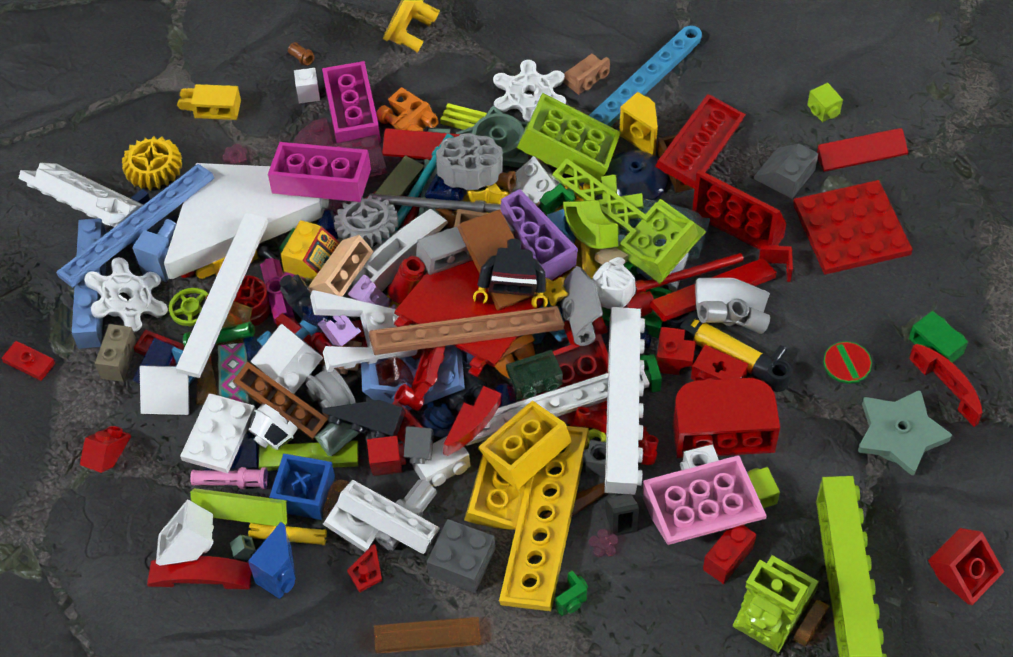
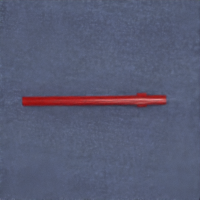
M739 253L670 273L661 284L653 279L635 281V294L741 263L744 260L743 255Z

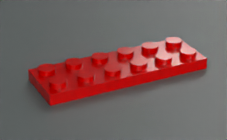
M707 94L659 158L655 167L695 189L696 172L701 170L706 173L746 114Z

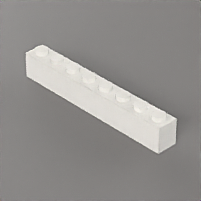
M611 308L609 322L605 493L635 495L637 485H642V470H638V463H642L643 448L638 447V440L643 438V425H639V418H643V403H639V396H643L644 382L639 381V376L644 373V360H640V354L644 353V339H640V333H644L645 319L641 318V309Z

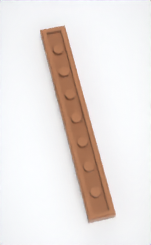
M558 306L370 330L369 338L374 355L558 331L563 330L564 322Z

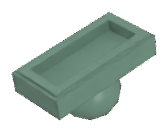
M328 422L325 429L318 433L315 438L326 454L332 457L355 438L359 432L350 429L351 425L343 422L341 426Z

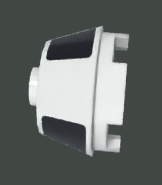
M262 403L258 410H254L248 430L256 436L254 441L262 447L266 448L269 445L273 449L278 450L294 439L293 435L298 428L291 421L288 422L282 417L279 412Z

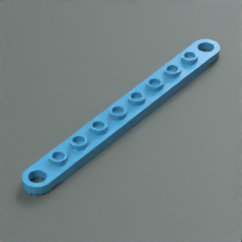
M696 26L684 27L588 116L611 127L620 118V108L637 92L645 95L681 62L695 46L700 44L702 38L701 30ZM691 33V35L694 34V36L696 35V37L688 38L686 35H690Z

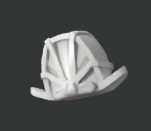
M616 257L609 262H605L593 276L592 280L595 283L602 307L608 309L612 307L623 308L635 294V278L624 267L625 260L622 257Z

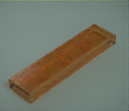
M479 617L374 625L376 653L481 645Z

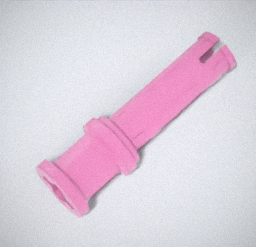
M241 467L238 471L234 470L228 473L217 470H192L191 485L238 486L240 489L261 487L262 490H266L268 486L267 467H262L261 470H251Z

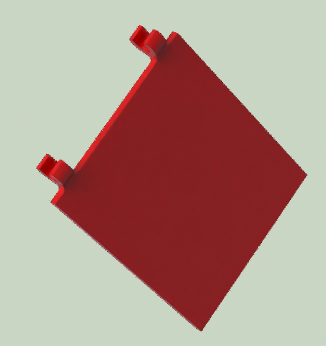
M471 260L431 275L427 272L395 310L394 314L399 317L394 322V325L401 327L408 326L411 323L416 325L538 309L543 304V299H537V308L533 307L532 298L497 311L486 288L487 301L483 304L485 300L483 293H477L476 300L474 301L473 295L479 290V286H477L479 272L474 261ZM565 273L554 278L552 281H555L556 279L563 277ZM518 336L454 344V346L474 356L470 362L472 367L468 373L478 377L485 364H490L493 367L496 366Z

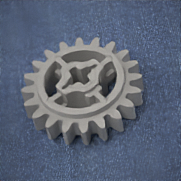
M369 195L367 199L362 197L361 202L351 201V204L343 203L344 209H338V215L334 216L335 231L338 234V238H343L344 240L360 235L370 247H373L375 242L381 245L382 239L388 240L390 238L389 233L395 234V228L398 227V216L394 205H389L388 200L381 202L380 196L372 199V195Z

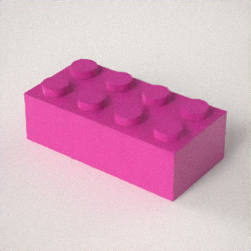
M365 61L322 68L337 147L352 148L380 143L379 125Z
M279 142L268 172L272 194L361 202L371 171L368 150Z

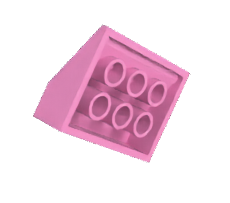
M739 455L643 481L644 502L651 519L667 545L766 519V513Z

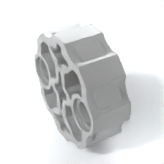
M472 133L447 138L441 142L440 149L436 151L437 175L444 180L446 185L466 190H478L483 186L493 185L498 181L499 174L502 173V147L498 146L495 140L488 136H477Z

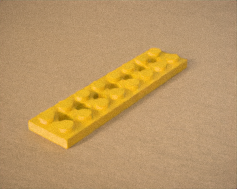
M567 426L572 442L564 452L554 457L526 483L499 598L500 605L544 611L552 610L583 466V452L587 448L589 438L588 428ZM554 467L562 468L559 474L552 475L549 473ZM553 488L557 490L553 496L548 497L544 495L548 489ZM545 510L552 512L549 518L542 519L539 517L540 513ZM543 532L547 534L543 541L534 540L535 535ZM534 555L542 557V560L537 564L529 563V559ZM529 578L537 580L536 584L532 587L524 586V582Z

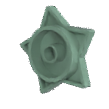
M492 106L486 116L481 118L475 126L456 132V134L472 133L477 136H488L494 139L495 143L502 147L504 166L521 168L529 161L528 155L517 148L528 122H521L513 116L503 114L495 106Z
M916 391L896 402L868 397L863 398L862 406L869 428L859 445V453L880 455L889 461L896 462L910 475H914L925 451L945 444L951 439L952 434L928 417L921 391Z

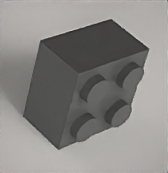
M447 519L427 560L428 576L476 593L496 550L495 536Z

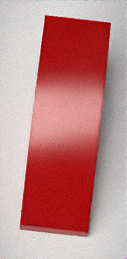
M483 386L474 406L467 403L463 404L443 444V455L449 456L472 441L486 427L501 404L502 393Z

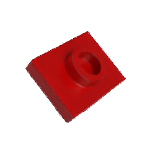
M761 245L758 260L764 258L767 263L786 264L787 282H790L793 271L792 246Z

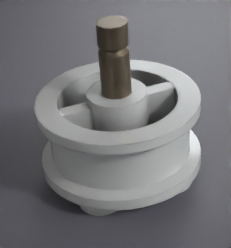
M324 365L322 372L314 377L312 375L306 377L308 389L305 392L313 403L316 401L322 415H324L322 411L326 407L356 403L349 387L362 379L361 368L343 379L335 369L327 372L326 365Z

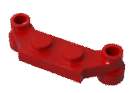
M446 346L423 349L412 387L406 384L401 385L395 393L394 400L403 406L407 405L416 411L423 406L424 395L438 379L437 372L444 359L443 353Z
M578 407L570 426L594 428L606 433L607 411H591L586 407ZM643 426V438L638 440V447L643 448L642 464L653 465L657 457L656 448L659 440L657 437L650 435L646 431L647 428Z

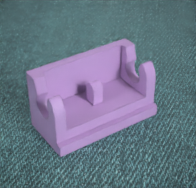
M364 274L348 293L354 300L389 307L392 301ZM393 304L391 308L397 309V306Z
M344 315L340 317L333 316L334 320L337 321L335 323L331 320L328 322L322 320L318 323L330 342L336 346H343L361 332Z

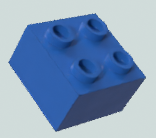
M283 453L269 498L286 500L287 514L322 520L335 478L332 462Z

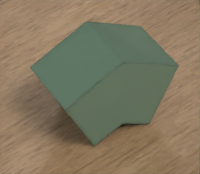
M239 535L230 542L235 560H248L251 558V554L256 551L252 537Z

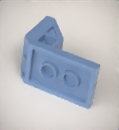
M451 345L445 348L443 353L444 359L437 372L438 379L424 395V404L465 389L462 353L458 347ZM411 356L393 360L384 358L378 359L376 363L372 364L367 362L361 363L362 392L374 401L381 400L392 404L395 401V393L401 385L406 384L412 387L421 358L416 360ZM407 405L405 406L408 410H411V409H412L411 407H409V406H407Z

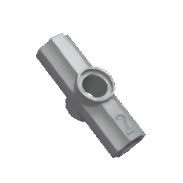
M419 479L405 498L397 500L396 504L422 518L423 511L437 492L431 483L424 479ZM380 530L375 535V540L387 550L393 551L400 542Z

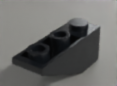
M375 400L326 407L322 413L328 417L327 421L332 424L341 426L343 422L351 425L350 429L364 434L365 430L375 433V438L398 435L405 410L403 407Z

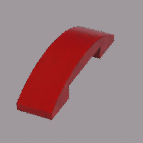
M915 344L909 357L912 363L924 375L933 371L960 399L957 410L973 427L978 425L983 412L982 406L974 387L967 377L941 354L925 346Z
M200 556L197 560L161 566L156 564V560H153L150 565L147 585L148 587H174V583L223 584L224 589H250L252 571L247 562L221 557Z

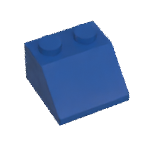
M282 522L277 525L248 560L255 583L279 599L284 593L291 591L296 580L291 544L285 524Z

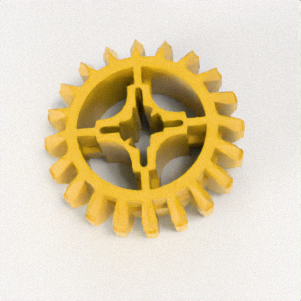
M155 136L152 139L145 137L144 141L136 140V145H129V150L124 151L125 157L122 158V169L126 179L134 187L139 186L141 189L148 187L150 191L153 187H157L160 190L161 185L168 186L169 181H175V176L180 175L182 156L176 144H173L170 139L165 141L163 137L159 139Z

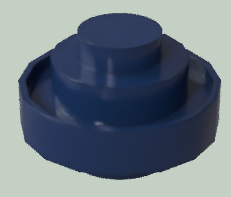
M429 407L421 417L423 427L433 429L434 436L441 438L448 436L455 422L451 411L445 407Z

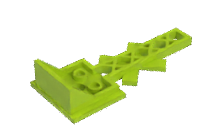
M568 158L552 174L555 180L566 188L571 189L584 201L596 200V195L603 194V199L599 200L602 213L610 222L618 224V235H620V227L628 232V235L620 242L617 249L626 253L630 263L659 284L662 283L706 233L703 228L661 199L644 214L639 210L644 208L642 193L619 196L617 194L616 175L602 176L601 183ZM568 168L574 171V177H562ZM590 182L591 189L580 190L579 183ZM640 218L641 221L635 228L630 226L629 219ZM658 239L667 240L663 246H655Z

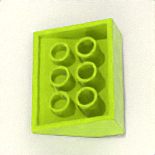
M542 93L517 148L556 168L568 158L598 181H601V177L608 170L621 132ZM568 168L565 173L574 176V171Z

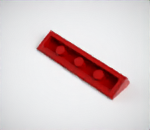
M902 128L820 144L817 153L823 172L908 155L904 132Z
M385 129L382 154L383 156H407L409 158L431 160V154L437 146L439 147L446 134L450 133ZM451 134V135H452L453 137H457V136H459L460 134Z

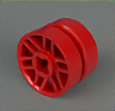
M246 275L229 310V316L237 325L250 321L256 326L267 319L271 307L264 282L255 276Z

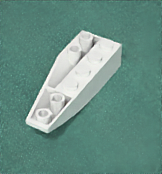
M429 209L397 230L395 234H391L388 240H382L381 245L376 244L371 248L374 251L342 297L352 299L348 293L363 274L368 276L383 291L394 279L403 260L409 256H416L417 240L438 233L448 223L447 220L432 209ZM350 316V317H352L354 320H356V319L358 318V317H356V316Z

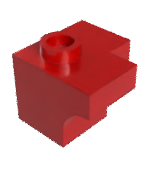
M661 327L656 358L660 373L679 375L681 368L692 367L696 341L684 340L685 330Z

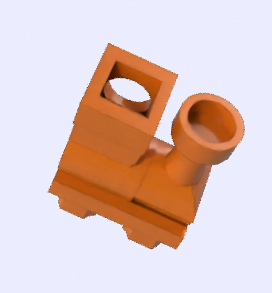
M402 87L388 99L391 108L383 105L376 112L379 122L383 124L389 123L394 129L423 131L426 126L434 128L439 123L429 103L422 101ZM402 96L404 101L397 102V99Z

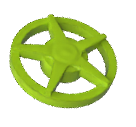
M200 288L181 290L173 296L169 303L171 318L183 326L191 327L195 325L197 319L193 320V317L201 313L203 307L200 306V303L209 294ZM190 293L200 294L197 298H186L184 296ZM181 298V308L173 311L176 301ZM185 314L188 316V321L181 320L176 316Z

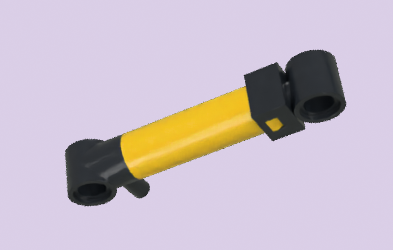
M691 311L689 315L685 313L663 322V327L685 330L684 340L696 341L695 344L702 348L704 345L710 346L748 363L747 372L763 380L774 392H781L788 388L792 368L786 360L782 359L787 352L785 346L780 345L770 358L707 323H702L695 311Z

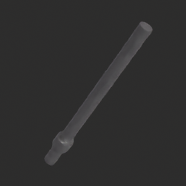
M369 194L372 195V199L380 196L381 202L388 200L391 205L451 210L462 209L482 213L501 210V204L486 203V201L482 200L466 202Z

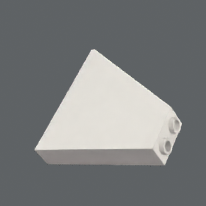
M196 163V165L200 164L212 172L214 179L183 203L164 261L168 278H177L226 257L245 213L267 217L268 224L259 242L261 243L296 228L300 220L310 223L322 218L324 208H328L329 199L272 194L268 178L270 166Z

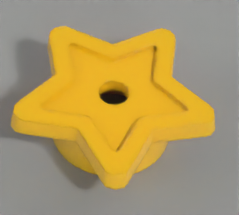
M563 277L555 281L546 278V291L543 292V296L549 300L552 307L568 296L563 286Z

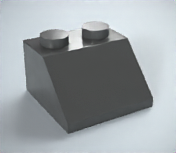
M801 144L779 147L756 173L754 179L793 199L815 171L818 153Z

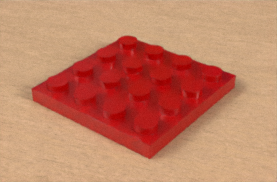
M879 180L794 199V208L824 275L912 254L913 249Z

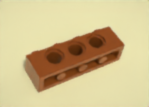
M249 362L244 365L233 380L234 386L261 405L262 403L279 412L288 422L291 421L300 433L313 442L316 440L315 436L328 423V418Z

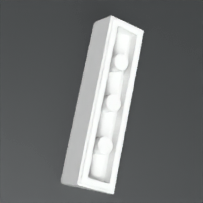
M354 480L342 490L337 502V506L422 554L428 550L440 530L438 526Z

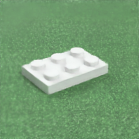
M209 393L180 455L182 461L228 473L251 423L254 410H256L255 406Z

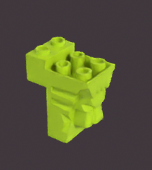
M773 555L767 563L759 560L746 581L745 588L747 591L732 627L775 652L780 653L800 616L816 593L819 581Z

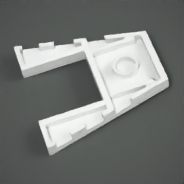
M312 290L310 299L314 315L361 317L368 346H325L323 356L327 372L342 366L345 369L352 368L356 364L363 362L368 364L376 363L378 359L388 358V360L416 355L417 350L374 355L369 331L397 327L394 325V322L399 317L394 314L396 309Z

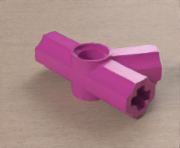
M274 258L265 259L260 264L274 322L276 324L275 319L281 313L288 318L292 317L295 319L292 307L280 290V280L285 275H291L292 277L295 275L287 272L283 273L279 260Z

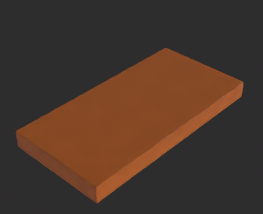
M500 209L459 223L457 226L479 274L481 267L492 255H497L498 248H507V241L515 239ZM489 292L497 311L534 297Z

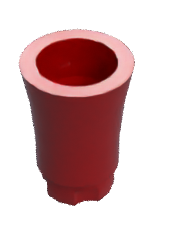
M409 256L407 259H404L394 279L388 286V294L397 304L402 303L424 276L425 264L419 257Z

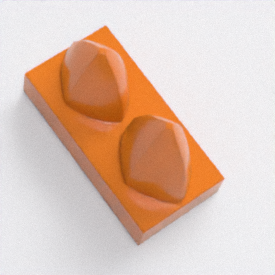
M528 334L519 337L505 352L495 366L502 375L510 379L507 369L516 365L513 354L522 362L535 358V350L532 345L535 341L533 335Z

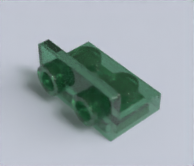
M552 350L506 364L507 373L515 389L516 400L532 398L538 393L550 392L562 385L563 373Z

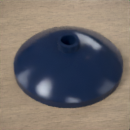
M638 150L624 151L614 155L604 175H616L617 194L619 196L642 193L643 204L658 199L664 193L668 184V174L655 167L659 158L648 152Z

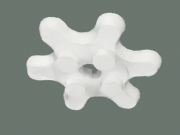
M532 60L523 61L520 65L521 72L516 76L498 73L493 77L496 87L506 91L504 96L494 101V106L502 113L510 109H519L523 113L525 122H529L542 93L566 104L565 97L553 91V88L563 83L564 74L561 71H552L547 75H541L537 73L536 63ZM529 90L531 92H534V95L526 94L524 92Z
M117 257L112 260L111 268L113 273L110 276H102L97 272H88L85 275L86 286L101 295V299L94 302L91 306V312L95 318H103L108 314L114 317L119 316L124 321V326L132 327L135 333L142 326L140 320L142 314H150L160 318L168 311L167 305L162 301L156 300L151 294V289L160 284V276L154 272H147L143 276H135L129 271V264L123 258ZM122 292L127 293L131 299L127 301V299L119 294Z

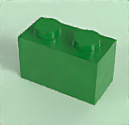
M931 311L914 324L909 336V340L914 344L930 348L952 363L964 354L968 343L962 333L952 328L943 317L937 315L934 311Z

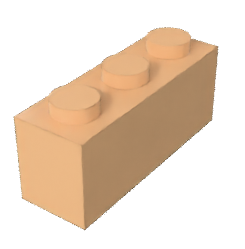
M360 235L342 240L308 286V289L311 292L316 290L342 297L374 251Z

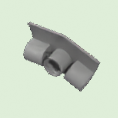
M576 266L564 281L563 286L568 296L557 303L563 309V319L570 321L574 342L577 345L585 346L595 340L592 322L602 316L603 312L595 283L581 267Z
M698 278L696 280V308L698 318L702 323H724L728 326L737 324L760 334L764 333L768 328L770 315L764 313V309L770 295L769 292L735 278Z

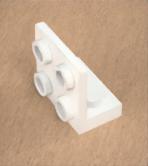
M533 156L515 172L516 185L513 191L509 192L513 193L520 189L538 206L543 194L551 191L560 183L553 178V173L547 164Z

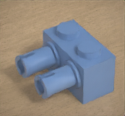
M166 219L157 234L144 230L132 247L142 274L154 272L160 276L161 281H168L169 278L164 261L176 227L174 221Z

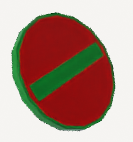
M843 341L837 342L827 349L823 364L830 377L838 382L851 384L858 383L868 376L871 371L872 360L864 347L854 342Z

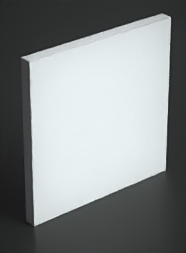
M140 366L141 414L189 415V375L177 373L174 366Z

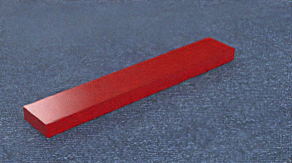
M761 258L712 278H735L757 286L775 279L777 272L764 258ZM695 284L651 300L650 307L663 322L697 309Z

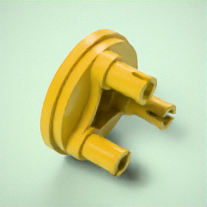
M401 0L383 39L386 41L390 40L398 45L403 44L418 53L423 40L407 33L408 30L406 29L410 21L414 18L430 27L431 22H435L440 10L423 2L424 0Z

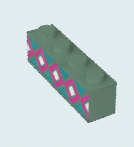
M247 343L218 346L219 396L256 406V401L234 386L233 380L247 362L254 366L251 362L254 354L253 351L249 352ZM247 429L244 438L253 437V434Z

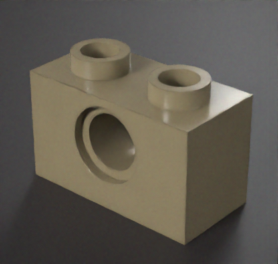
M108 325L95 361V366L101 379L124 382L134 354L133 347L137 343L132 327Z

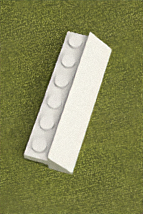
M39 163L37 171L20 170L19 179L27 182L28 187L35 188L45 195L52 196L57 201L66 203L73 209L80 210L90 217L100 218L102 223L116 227L143 206L141 203L55 163Z

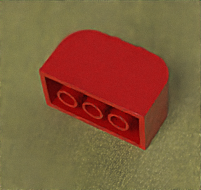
M731 377L719 380L708 378L689 382L678 391L673 420L676 458H683L685 451L712 444L717 456L775 453L780 423L775 394L765 382L755 378Z

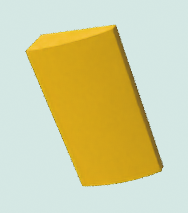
M482 455L464 521L487 527L515 530L526 483L519 489H516L504 480L485 456Z

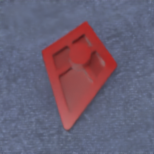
M375 544L347 570L359 593L382 581Z

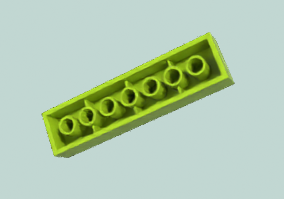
M853 476L822 477L816 505L839 657H887L886 654H882L881 650L884 637L882 629L878 628L877 625L879 606L874 604L873 601L875 582L869 576L871 557L866 555L865 551L868 540L866 531L862 532L861 524L864 522L863 509L858 508L857 501L860 500L859 486L854 484Z

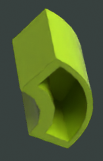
M599 200L563 202L567 223L573 234L582 243L596 249L618 247V224L610 222L604 216L600 209Z

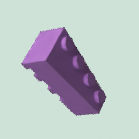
M520 189L501 199V212L514 229V238L521 241V249L532 251L533 258L537 259L544 269L546 278L553 280L576 266L578 248Z

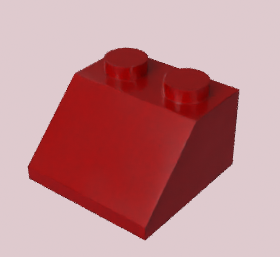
M959 528L928 560L939 581L969 605H973L1004 573L983 532Z

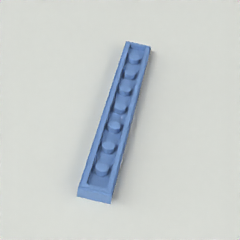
M200 164L195 165L56 272L59 278L73 288L85 279V275L88 272H94L138 238L144 230L147 231L214 179L212 172Z

